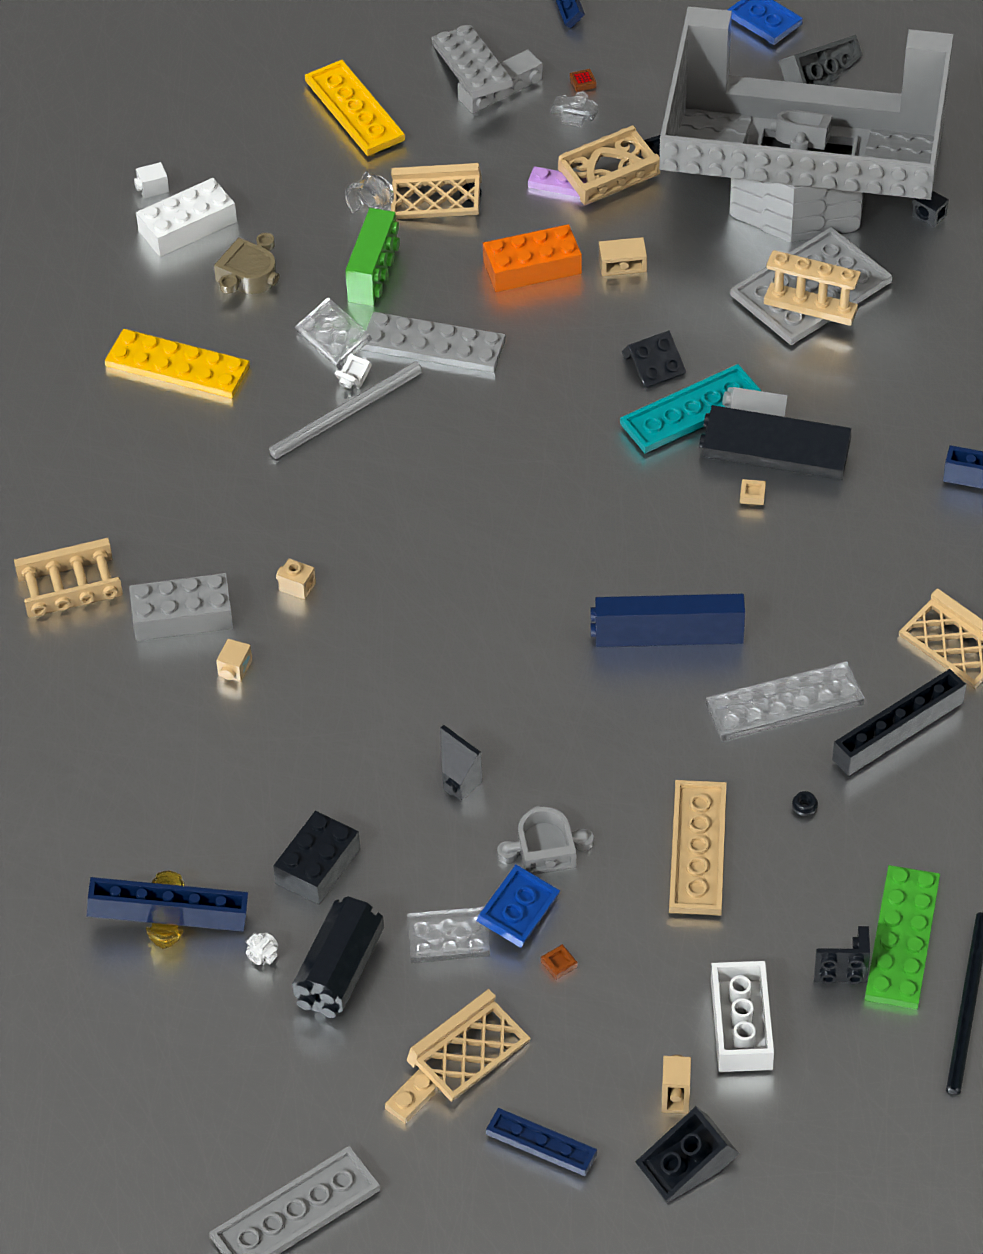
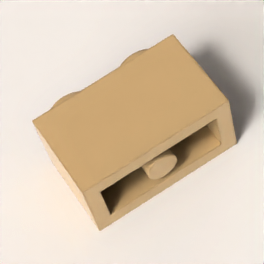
M643 237L599 241V262L602 276L647 272V254Z
M682 1055L663 1057L661 1113H689L691 1057H684Z

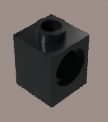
M933 190L931 200L914 198L912 202V216L935 227L947 216L949 199Z

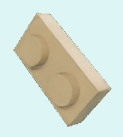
M419 1068L385 1103V1109L406 1124L440 1089Z

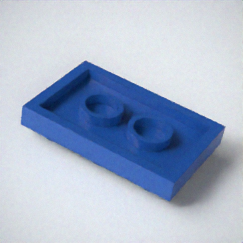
M740 0L728 9V11H732L731 19L773 45L781 41L803 23L802 17L774 0Z
M515 864L480 912L476 921L522 948L558 897L560 890Z

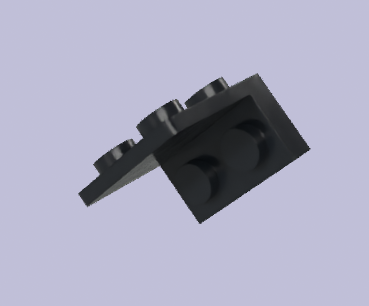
M670 330L629 344L622 351L625 360L633 359L644 388L686 373Z
M858 926L857 937H852V949H816L814 982L825 984L834 982H849L851 984L867 982L870 961L869 926Z

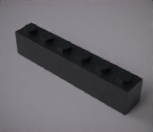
M948 669L834 741L832 760L850 776L963 704L966 683L951 669Z

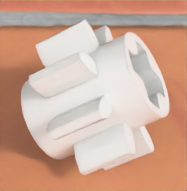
M254 933L246 941L249 945L246 954L255 964H271L278 957L276 953L278 943L270 934L259 933L257 935Z

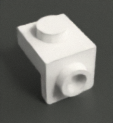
M350 354L342 371L336 370L335 375L340 380L339 383L344 387L351 389L354 386L360 389L372 364L367 360Z

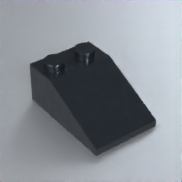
M695 1106L635 1162L662 1197L669 1203L720 1173L739 1155V1152L713 1120Z

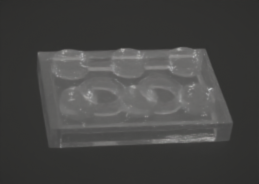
M329 297L295 326L297 332L338 369L345 365L350 354L356 355L372 340L370 334Z
M484 907L407 913L411 963L490 956L488 928L476 921Z

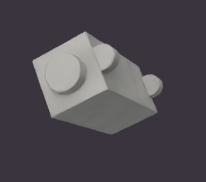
M730 387L727 389V392H724L723 405L727 408L785 417L788 395Z

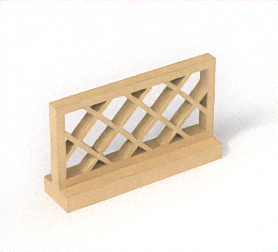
M479 163L392 168L391 211L396 213V219L479 215L480 183H482ZM466 183H475V186L468 192L462 188ZM443 185L454 186L447 193L440 189ZM424 186L432 187L425 194L418 190ZM398 188H410L403 196L398 192ZM459 190L464 196L455 201L451 196ZM437 191L442 197L434 203L429 197ZM416 193L421 198L412 204L407 199ZM470 199L474 202V207L464 208L462 204ZM446 200L453 204L448 209L439 207ZM425 201L431 205L427 210L417 208ZM403 202L409 206L405 211L396 212L397 207Z
M937 588L931 594V600L899 631V635L947 670L951 669L961 680L976 689L983 682V646H981L983 644V620ZM933 609L940 614V619L926 621L925 615ZM954 624L959 627V633H944V625ZM941 626L942 634L927 635L926 627ZM924 627V636H912L908 632L912 628ZM974 638L978 641V646L963 647V639ZM960 639L961 648L946 649L945 640ZM942 640L943 649L932 650L928 647V641ZM979 652L980 661L965 662V653ZM961 654L962 663H950L947 661V655ZM966 668H981V673L975 679L966 674Z
M489 989L410 1048L406 1061L413 1068L418 1066L451 1102L530 1042L531 1038L494 1001L496 996ZM493 1011L500 1018V1025L486 1024V1016ZM469 1029H480L481 1040L467 1039L466 1031ZM485 1030L500 1032V1042L486 1041ZM504 1032L514 1033L520 1040L515 1044L504 1043ZM450 1043L462 1044V1055L448 1054L447 1046ZM466 1045L481 1046L480 1057L467 1056ZM485 1047L500 1048L499 1056L496 1059L484 1057ZM431 1058L442 1059V1070L431 1069L426 1062ZM446 1060L461 1061V1072L447 1071ZM465 1062L480 1063V1071L476 1074L466 1073ZM446 1077L461 1078L460 1086L452 1091L445 1083Z

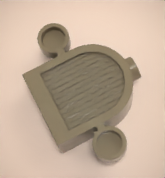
M259 234L256 238L257 245L238 237L214 264L215 279L219 282L220 290L223 293L230 294L238 290L247 294H259L269 290L278 283L280 275L276 273L275 258L270 252L275 247L272 234Z

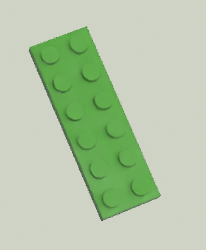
M888 865L865 1001L918 1010L940 879L939 873Z

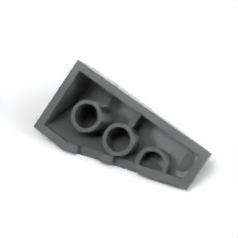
M853 35L778 61L785 81L827 86L862 56L857 36Z

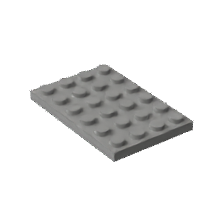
M832 227L788 253L860 271V278L855 289L850 290L849 302L860 303L892 282L893 276ZM766 267L731 288L730 295L790 345H793L829 322V320L764 304V297L769 285L775 281V271ZM784 273L783 285L796 288L797 276ZM806 279L805 291L818 294L819 282ZM828 284L827 296L840 299L841 287Z

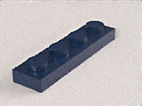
M500 1108L497 1109L486 1128V1135L583 1176L587 1175L597 1156L596 1148Z

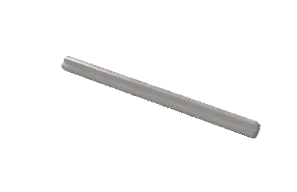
M418 362L411 363L270 446V455L274 459H278L422 373L421 365Z

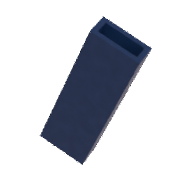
M744 594L595 597V607H590L591 622H595L590 623L591 637H596V647L744 644Z

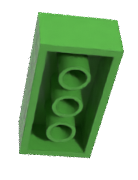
M369 208L345 270L348 302L374 306L377 298L381 297L382 284L387 281L389 266L392 267L394 252L398 251L400 246V238L397 237L399 222L396 221L395 212Z

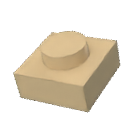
M742 479L740 503L764 505L766 481Z

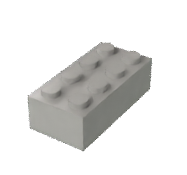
M226 573L129 585L136 641L233 629Z

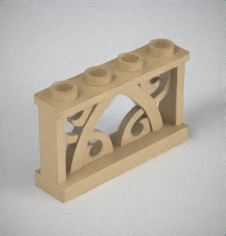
M634 125L623 128L608 136H603L574 150L567 151L558 158L559 172H562L578 193L580 201L584 206L660 174V157L658 154L653 153L638 134ZM630 144L636 147L632 153L629 152ZM640 153L644 159H641L637 155ZM601 157L621 159L618 170L613 172L605 169L595 170V167ZM576 167L577 170L586 172H576L572 168ZM580 178H587V183H583Z

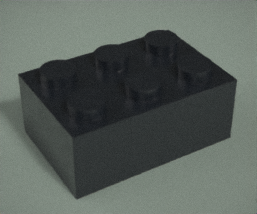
M314 811L273 865L275 883L314 903L320 904L359 852V831L318 811Z

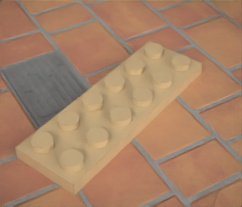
M675 780L669 913L721 915L726 782Z

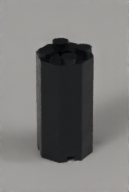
M349 896L344 897L342 902H339V899L334 901L292 983L293 994L298 999L297 1005L300 1008L320 1012L329 1018H335L337 1013L343 1012L384 929L383 916L379 912L377 915L371 912L373 907L368 902Z

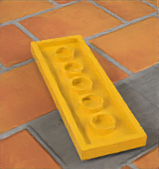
M343 60L305 74L306 83L367 156L405 141L403 131Z
M127 329L122 330L105 359L107 367L231 399L234 397L250 368L249 360Z

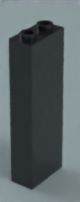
M712 405L710 413L705 415L704 427H707L705 434H701L699 448H703V457L843 480L851 442V428L715 405Z

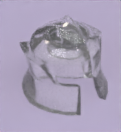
M368 171L364 172L359 182L350 184L345 190L346 202L352 214L364 205L360 199V194L369 208L381 210L391 204L394 199L393 187L390 182H387L380 175L369 174Z

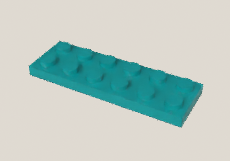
M737 364L621 417L620 424L644 453H648L704 427L705 415L710 413L712 405L725 407L723 405V395L725 391L727 392L728 388L736 387L761 391V389Z

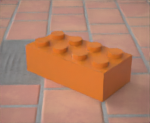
M569 224L483 242V262L495 292L582 274V254Z

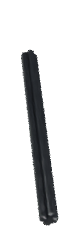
M982 912L976 914L946 1087L948 1094L959 1095L962 1088L983 963Z

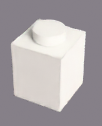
M161 162L136 168L137 178H134V184L137 191L141 190L144 199L169 192L168 178Z

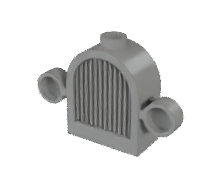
M800 110L782 111L777 114V118H772L771 131L775 132L776 140L790 145V149L808 150V148L824 150L830 138L833 115Z
M537 806L525 813L518 824V841H504L500 843L497 847V856L502 863L510 864L515 862L520 855L524 869L533 875L576 868V849L579 851L590 850L594 845V835L589 829L585 828L571 832L569 821L562 812L550 807Z

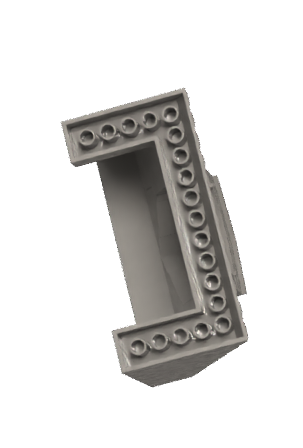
M688 6L660 135L659 170L731 178L730 215L737 220L762 229L761 231L788 242L811 240L830 227L840 234L859 230L865 193L931 200L944 126L954 34L909 29L902 94L731 76L729 71L732 11ZM787 110H800L833 115L831 134L827 143L850 145L853 148L851 155L762 146L763 136L775 137V132L771 131L772 118H777L778 113Z

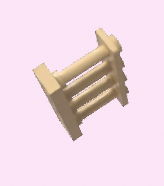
M776 250L772 251L766 268L775 271V281L769 285L764 297V304L849 326L852 325L858 311V304L849 302L850 290L855 289L860 278V271ZM784 273L797 276L796 288L783 285ZM806 279L819 282L818 294L805 291ZM828 284L841 287L840 299L827 296Z
M104 538L14 559L18 582L26 580L31 596L24 600L28 617L41 616L59 610H66L122 596L120 578H111L107 561L113 560L109 539ZM97 564L102 581L88 584L83 567ZM74 569L78 586L64 589L59 572ZM50 575L54 592L40 595L36 578Z

